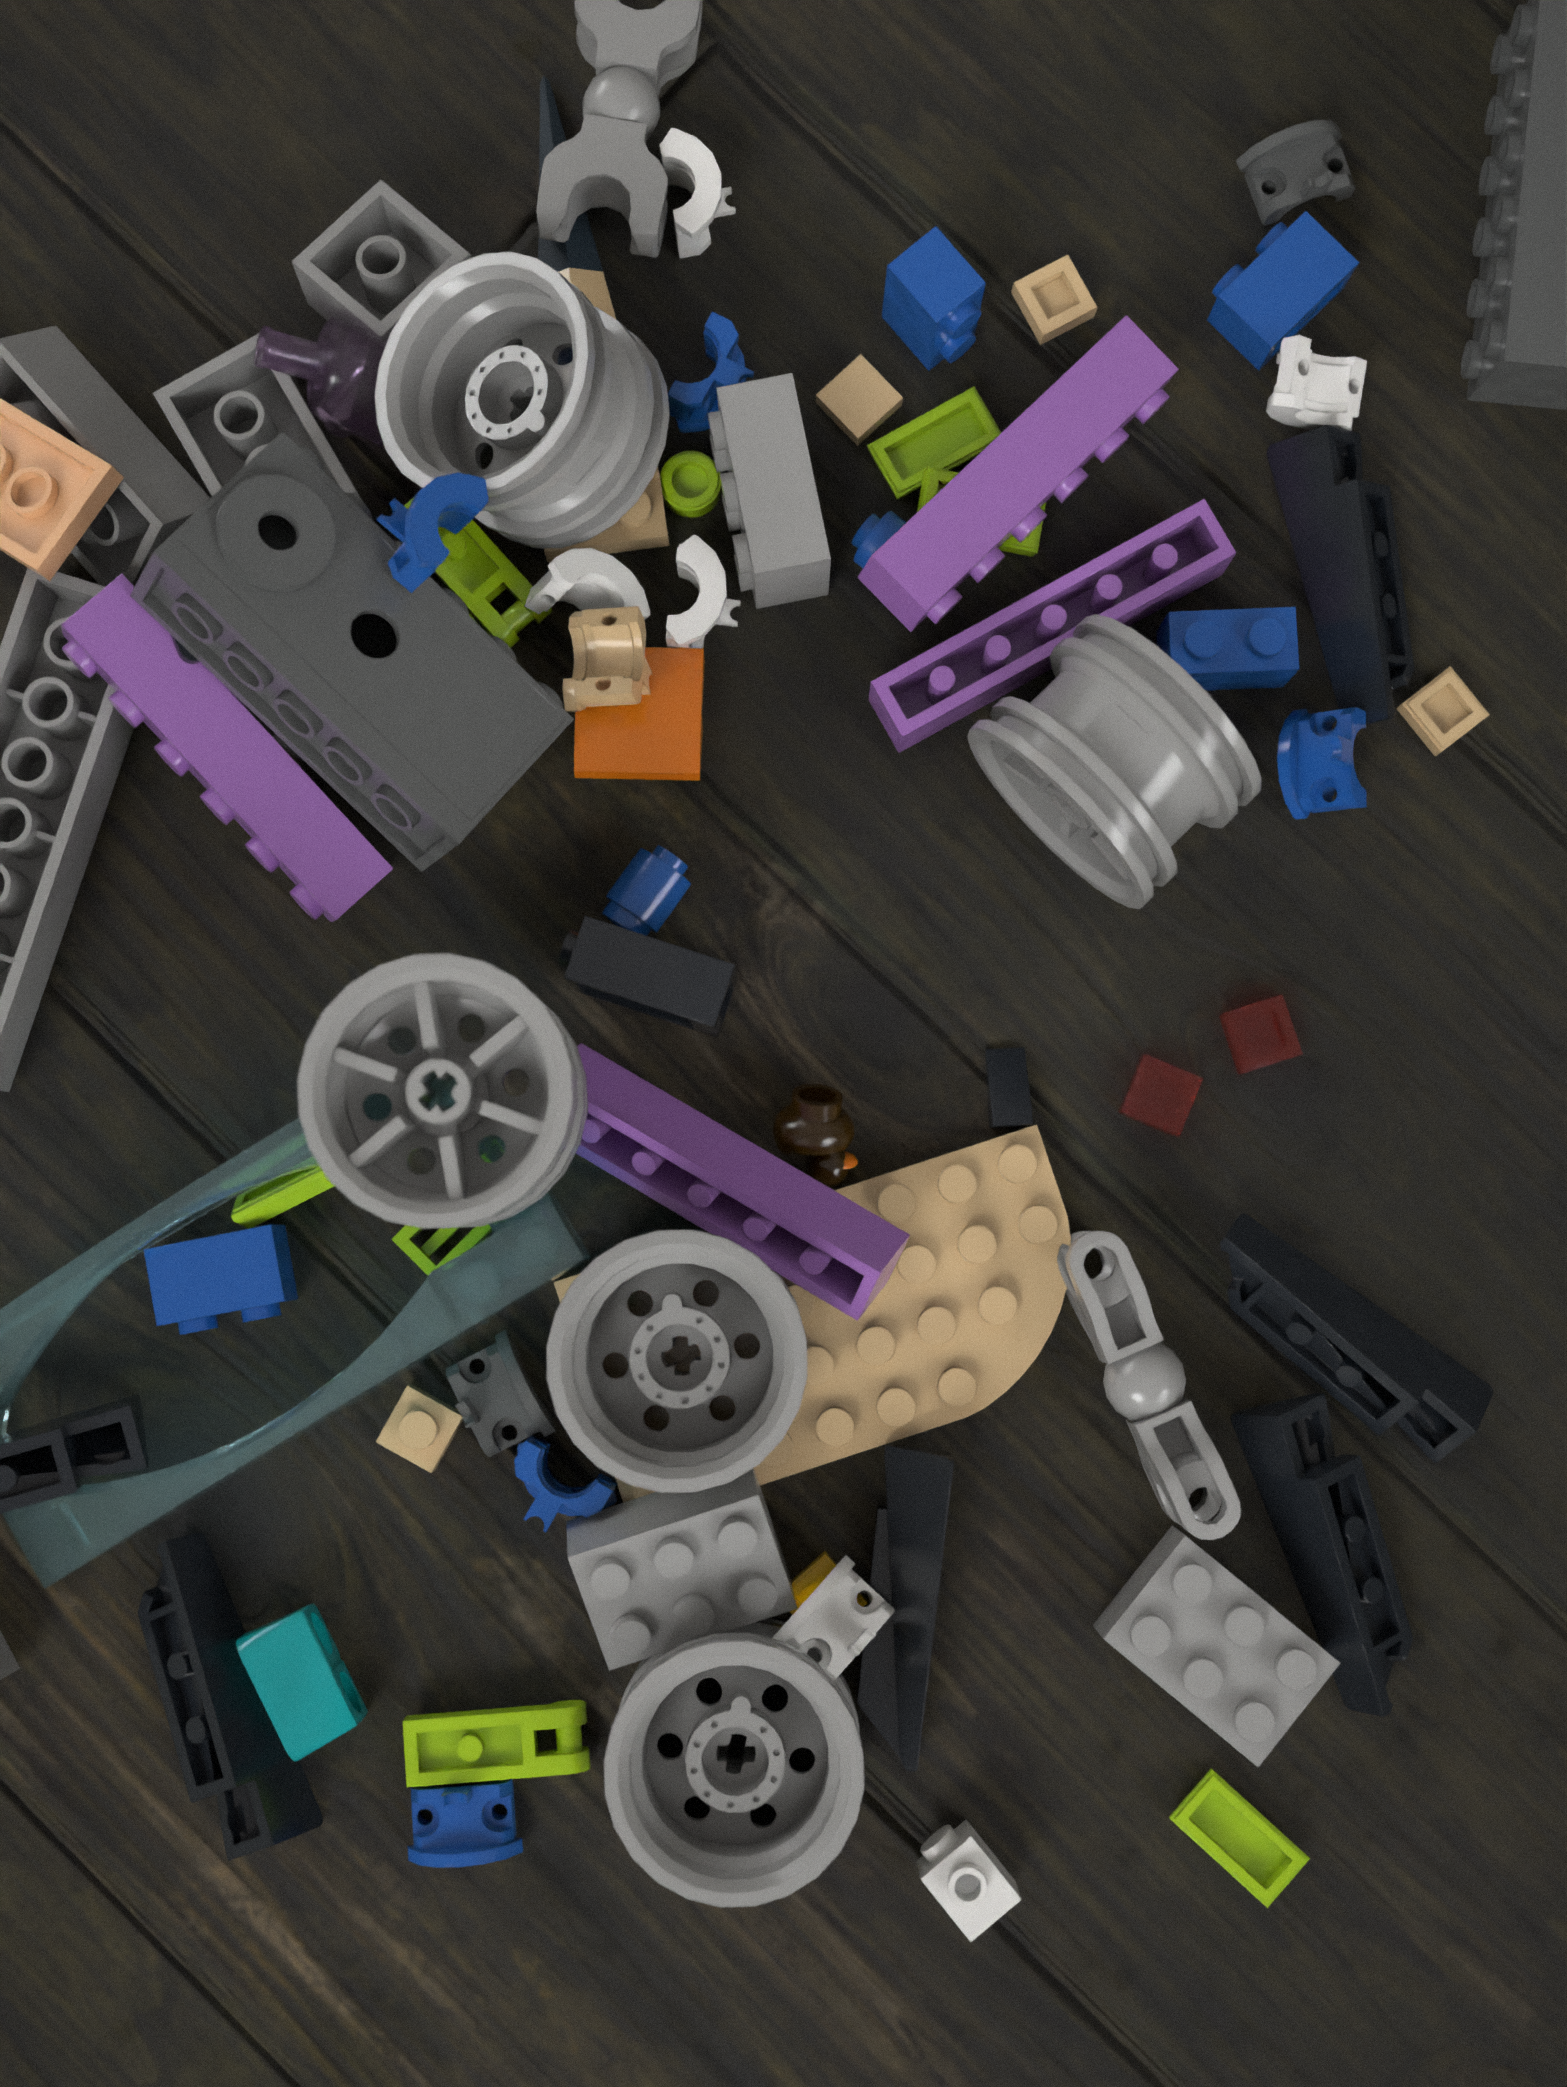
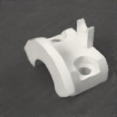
M671 128L662 143L659 144L661 163L668 177V186H680L692 194L691 199L684 206L673 210L676 241L681 259L701 255L711 245L708 226L713 222V219L736 214V209L725 203L726 197L732 194L731 187L722 188L721 172L713 153L696 136L676 128Z
M1301 335L1283 338L1276 364H1279L1277 383L1267 402L1266 412L1270 418L1283 424L1306 430L1330 425L1352 431L1353 418L1359 416L1367 361L1356 356L1330 357L1312 353V349H1310L1312 339Z
M692 535L677 547L676 563L678 577L689 580L697 587L699 595L697 601L689 610L678 615L667 616V648H703L705 635L715 624L732 627L738 626V622L731 618L730 612L733 608L740 606L741 601L727 599L726 574L716 552L701 538Z
M574 548L555 557L548 564L549 571L530 589L525 607L538 614L542 611L547 612L557 601L573 604L581 611L639 606L644 620L650 616V608L644 589L631 570L612 555L593 548Z
M847 1555L843 1557L772 1637L773 1639L785 1642L807 1654L809 1649L817 1650L820 1654V1661L817 1664L834 1680L861 1653L865 1646L876 1636V1632L895 1611L891 1605L852 1570L855 1563ZM858 1593L868 1595L870 1603L867 1607H862L858 1604Z

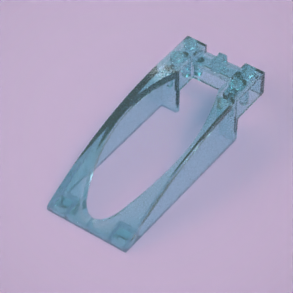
M439 1077L432 1082L431 1086L434 1088L436 1095L429 1102L431 1108L436 1104L447 1107L448 1110L454 1106L456 1101L453 1099L451 1091L458 1084L455 1078L450 1083L439 1079ZM374 1094L366 1100L364 1110L370 1119L380 1121L389 1116L392 1104L386 1095ZM300 1117L150 1209L0 1309V1435L6 1433L7 1422L14 1400L40 1355L78 1306L121 1264L250 1187L284 1175L319 1166L309 1150ZM496 1135L484 1138L479 1147L481 1157L487 1162L499 1160L505 1151L503 1140ZM550 1189L542 1199L515 1216L489 1224L494 1235L432 1271L400 1314L350 1365L321 1389L262 1428L224 1447L171 1467L111 1481L82 1484L81 1489L76 1493L2 1513L44 1589L489 1323L488 1320L590 1259L591 1256L552 1190Z

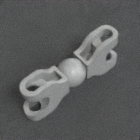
M575 0V16L578 21L576 30L577 45L585 60L596 69V76L592 79L584 94L582 102L584 120L580 132L574 138L560 143L544 159L536 210L540 239L557 242L568 241L572 227L579 215L590 208L608 207L620 212L630 225V252L635 255L658 257L667 221L668 202L666 197L668 177L660 161L648 151L647 141L650 139L660 118V101L658 96L661 87L668 80L682 75L695 62L701 28L703 0H665L653 9L635 10L621 4L619 0Z
M1079 1231L1071 1233V1246L1062 1244L1059 1248L1057 1255L1058 1268L1067 1288L1066 1294L1086 1331L1099 1361L1106 1363L1103 1378L1106 1397L1117 1412L1128 1418L1126 1422L1137 1446L1144 1471L1165 1514L1199 1539L1214 1540L1222 1538L1232 1531L1240 1519V1501L1225 1465L1205 1431L1192 1402L1183 1398L1186 1385L1183 1364L1172 1349L1161 1343L1164 1340L1156 1323L1145 1285L1124 1242L1110 1232ZM1092 1249L1098 1252L1103 1265L1101 1273L1095 1278H1089L1083 1265L1086 1254ZM1202 1487L1203 1494L1200 1502L1194 1508H1191L1188 1501L1190 1494L1197 1488ZM1219 1509H1220L1219 1514H1218L1212 1521H1208V1520L1211 1519V1518L1219 1511Z

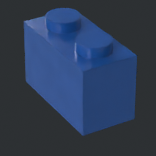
M1307 211L1289 227L1283 222L1278 223L1256 247L1255 252L1259 256L1245 270L1239 264H1236L1221 278L1212 291V294L1217 299L1207 321L1258 371L1280 351L1283 338L1295 336L1344 289L1359 264V261Z
M935 226L887 265L882 318L925 368L930 371L944 358L948 363L956 361L974 344L978 319L982 314L980 309L986 282L939 228Z
M1296 607L1168 612L1156 631L1157 646L1177 662L1205 691L1282 688L1299 670Z
M266 1225L144 1249L156 1325L178 1323L179 1335L219 1328L217 1315L241 1311L243 1323L280 1316L281 1302L298 1299L285 1225Z

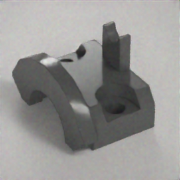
M1313 120L1286 128L1255 144L1236 160L1240 172H1245L1244 177L1263 226L1278 222L1289 210L1313 198L1332 195L1335 202L1352 196L1356 186L1339 140L1342 138L1339 126L1332 120ZM1329 168L1335 169L1337 173L1331 172ZM1262 190H1268L1271 195L1265 194Z
M507 1330L495 1335V1344L445 1369L447 1379L459 1401L455 1407L460 1412L465 1427L471 1426L482 1450L488 1458L538 1432H541L544 1437L556 1432L552 1417L546 1405L542 1403L532 1387L522 1365L520 1352ZM475 1359H480L484 1362L485 1369L482 1373H477L473 1370L472 1363ZM506 1425H513L517 1429L516 1438L510 1439L505 1435Z

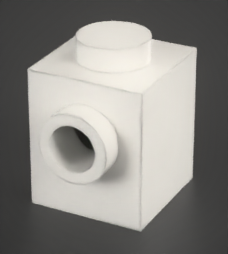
M967 1820L963 1821L955 1829L950 1825L940 1828L922 1845L920 1852L923 1856L917 1860L920 1879L970 1942L1022 1900L1016 1881Z

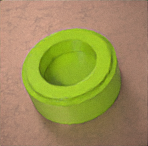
M683 451L672 456L664 464L660 473L664 503L672 512L682 517L695 518L707 514L717 505L722 492L720 472H716L715 462L709 456L697 451Z

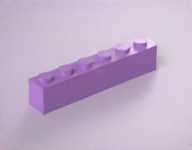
M1126 315L870 557L857 578L910 632L927 616L934 624H937L962 599L963 596L956 588L969 576L977 583L982 581L1005 557L998 548L1011 535L1021 543L1047 517V514L1040 507L1053 495L1061 503L1065 501L1089 476L1082 467L1091 458L1096 456L1101 463H1104L1129 438L1130 435L1123 428L1134 417L1144 424L1165 404L1170 396L1163 388L1179 369Z
M1203 499L871 681L868 700L898 753L1051 670L1050 655L1053 648L1062 639L1073 637L1076 626L1085 617L1097 614L1113 618L1129 627L1220 577L1236 555V551L1208 503Z
M121 573L61 624L63 636L69 641L61 649L86 677L90 678L98 672L115 690L108 699L133 727L136 728L140 723L144 722L157 735L161 742L154 749L172 770L180 777L189 770L207 789L200 795L201 800L221 822L227 825L235 819L252 837L244 845L255 859L270 873L277 867H280L295 883L296 886L289 893L311 918L316 920L323 914L330 922L337 920L384 878L393 867L222 682L200 662L188 664L180 658L170 633L130 596L134 586Z
M581 1043L577 1046L587 1076L588 1114L581 1144L576 1154L707 1232L728 1238L755 1253L774 1272L855 1320H859L888 1282L910 1234Z

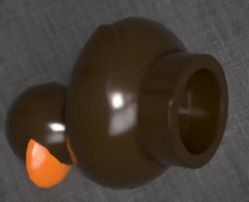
M822 1084L800 1085L792 1091L791 1104L785 1106L775 1118L773 1125L774 1141L780 1152L784 1155H789L791 1152L808 1155L806 1161L808 1176L829 1188L838 1186L846 1179L849 1169L854 1168L858 1164V1160L853 1154L843 1151L853 1141L855 1135L854 1122L846 1110L842 1108L843 1095L840 1091Z

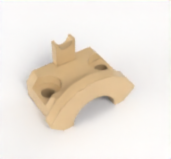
M639 606L587 609L574 612L569 617L568 625L573 643L574 669L572 678L563 679L562 691L565 711L577 712L585 710L586 707L641 703V695H651L649 676L652 675V671L645 658L646 627Z

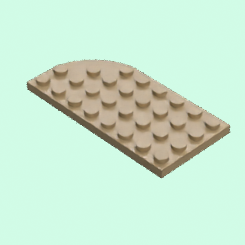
M1037 1124L834 1190L910 1234V1237L888 1282L858 1321L781 1276L797 1302L806 1333L808 1376L799 1411L783 1440L758 1466L754 1467L759 1485L966 1418L986 1408L1003 1395L1023 1376L1034 1362L1054 1328L1067 1289L1058 1268L1057 1255L1059 1248L1062 1244L1071 1246L1068 1216ZM580 1274L554 1282L560 1303L571 1283ZM708 1280L700 1281L693 1290V1297L696 1303L705 1307L716 1303L719 1296L716 1284ZM637 1290L629 1296L628 1308L634 1315L645 1316L652 1310L653 1299L648 1292ZM743 1333L736 1338L734 1349L739 1357L750 1359L758 1354L760 1342L754 1334ZM677 1336L675 1337V1346L665 1351V1357L668 1364L677 1362L678 1371L687 1372L690 1371L692 1360L700 1357L701 1352L697 1344L688 1346V1337ZM613 1352L605 1357L603 1367L608 1376L620 1378L626 1374L628 1362L622 1354ZM724 1395L715 1397L709 1406L711 1415L721 1421L730 1419L736 1410L734 1401ZM650 1406L644 1413V1421L652 1430H662L669 1424V1413L662 1406ZM615 1477L623 1503L656 1492L629 1485Z

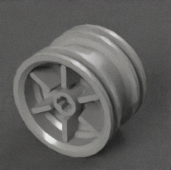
M514 252L481 254L453 265L431 280L408 304L391 331L379 363L375 388L377 426L385 450L400 472L421 488L425 487L436 477L458 472L484 478L486 480L489 501L475 518L507 539L532 548H564L590 540L613 526L632 508L656 472L665 448L670 417L666 382L657 359L643 341L627 330L619 321L598 307H594L586 295L575 285L568 282L559 272L535 257Z
M1095 614L1085 617L1076 626L1073 637L1062 639L1053 648L1050 661L1055 679L1030 703L1012 696L1001 698L991 710V720H979L970 728L967 738L971 751L992 785L1011 809L1054 854L1106 896L1129 908L1141 909L1154 896L1153 886L1163 887L1177 874V861L1171 846L1196 822L1210 828H1223L1238 814V806H1246L1261 791L1262 778L1253 755L1227 715L1177 662L1134 629L1113 618Z
M450 953L411 955L379 965L348 984L323 1011L306 1042L298 1075L299 1117L309 1150L327 1179L354 1204L386 1221L417 1228L479 1227L513 1217L542 1199L565 1174L581 1144L588 1114L587 1076L578 1047L560 1018L516 977L485 961ZM471 1015L480 1017L485 1025V1034L482 1039L474 1043L464 1041L459 1032L462 1020ZM405 1027L415 1034L416 1046L411 1053L399 1055L392 1050L389 1039L394 1030ZM514 1069L525 1071L529 1077V1087L520 1096L509 1095L504 1087L506 1075ZM438 1077L449 1083L454 1078L458 1082L451 1091L456 1103L449 1110L447 1107L438 1104L431 1108L429 1104L436 1095L431 1084ZM374 1094L386 1095L392 1104L389 1116L380 1121L370 1119L364 1110L366 1100ZM490 1135L499 1136L505 1144L503 1156L495 1162L485 1161L479 1153L482 1140ZM426 1147L435 1154L436 1164L430 1172L420 1175L413 1172L410 1168V1156L418 1148Z
M658 1230L624 1240L596 1257L571 1283L555 1312L547 1343V1382L556 1414L573 1443L598 1468L629 1485L660 1493L699 1492L729 1483L758 1466L783 1440L799 1411L808 1376L806 1333L797 1302L781 1275L774 1272L755 1253L728 1238L713 1235L702 1230ZM704 1280L715 1283L719 1290L716 1303L707 1307L696 1303L693 1297L694 1287L697 1283ZM637 1290L648 1292L653 1299L652 1310L645 1316H636L628 1308L629 1296ZM751 1333L759 1339L760 1350L754 1357L744 1359L735 1352L734 1342L740 1334ZM677 1336L688 1337V1346L697 1344L701 1352L700 1357L692 1360L690 1371L687 1372L678 1371L677 1362L668 1364L665 1357V1351L675 1346V1337ZM613 1352L620 1353L627 1359L628 1370L623 1377L612 1378L605 1372L603 1362L608 1354ZM722 1395L730 1397L734 1401L736 1408L734 1415L730 1419L723 1421L715 1419L711 1415L709 1408L711 1401L715 1397ZM658 1405L667 1410L670 1418L667 1427L662 1430H652L646 1425L644 1413L650 1406Z
M770 1617L725 1633L712 1634L681 1644L673 1650L643 1659L624 1691L619 1711L615 1716L604 1758L605 1797L614 1828L633 1860L657 1883L686 1899L717 1907H749L787 1897L816 1879L841 1852L857 1821L864 1791V1760L858 1715L850 1687L842 1673L834 1680L817 1664L820 1661V1654L817 1650L809 1649L807 1654L781 1640L773 1639L772 1637L786 1623L782 1620ZM704 1678H714L721 1685L722 1696L715 1703H704L697 1696V1685ZM771 1685L782 1686L788 1694L786 1705L777 1711L767 1709L762 1701L764 1691ZM666 1733L677 1735L683 1743L682 1752L675 1758L664 1756L658 1748L659 1738ZM731 1734H741L746 1736L745 1746H754L755 1748H745L742 1758L734 1759L728 1757V1747H720L719 1745H729ZM797 1748H808L815 1755L814 1764L803 1772L794 1770L789 1763L790 1755ZM698 1796L710 1806L708 1815L700 1819L691 1817L684 1807L686 1800L690 1797ZM764 1803L771 1805L776 1811V1817L770 1824L758 1825L752 1821L750 1816L751 1810L760 1807Z

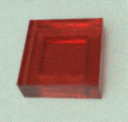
M1283 994L1219 1015L1238 1075L1303 1054Z
M1143 1054L1118 1113L1173 1137H1180L1203 1078Z

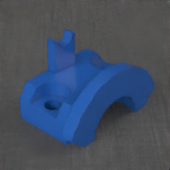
M713 311L704 326L703 335L706 348L705 355L715 363V370L708 378L700 382L684 383L675 380L668 392L669 412L671 416L676 418L677 426L681 433L710 429L707 413L718 411L717 387L746 382V377H754V372L745 368L744 355L737 344L739 334L732 321Z
M459 472L436 477L414 496L409 509L393 498L389 503L393 510V515L388 517L381 514L377 518L380 524L403 542L388 561V565L393 578L409 592L412 593L433 574L450 553L441 541L438 527L445 528L456 535L488 503L489 498L484 478Z
M1355 707L1308 714L1307 709L1293 710L1284 720L1278 742V774L1284 801L1295 820L1306 819L1310 812L1319 813L1367 807V790L1361 786L1357 779L1353 760L1356 734L1360 729L1366 728V711ZM1337 721L1336 727L1332 730L1333 723ZM1337 791V797L1332 802V796Z
M532 1435L526 1441L518 1444V1455L514 1460L515 1474L517 1478L524 1482L528 1492L535 1498L523 1520L527 1521L532 1516L540 1517L544 1522V1532H547L557 1513L567 1516L582 1515L587 1518L601 1512L618 1500L615 1492L617 1484L602 1473L593 1482L585 1486L571 1487L559 1482L552 1475L548 1466V1452L551 1444L544 1439Z
M513 1779L486 1781L479 1784L456 1787L437 1785L411 1787L414 1845L407 1846L408 1861L420 1866L435 1868L466 1867L505 1860L523 1852V1839L516 1837ZM496 1804H503L507 1808V1813L503 1815L498 1814L494 1806ZM428 1809L431 1811L433 1818L430 1820L424 1819L421 1816V1810Z

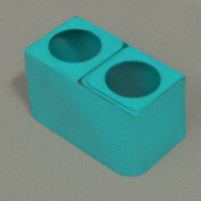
M314 1603L245 1633L237 1639L236 1646L239 1656L287 1754L294 1762L354 1728L367 1715L368 1710L344 1661L341 1660L339 1651Z

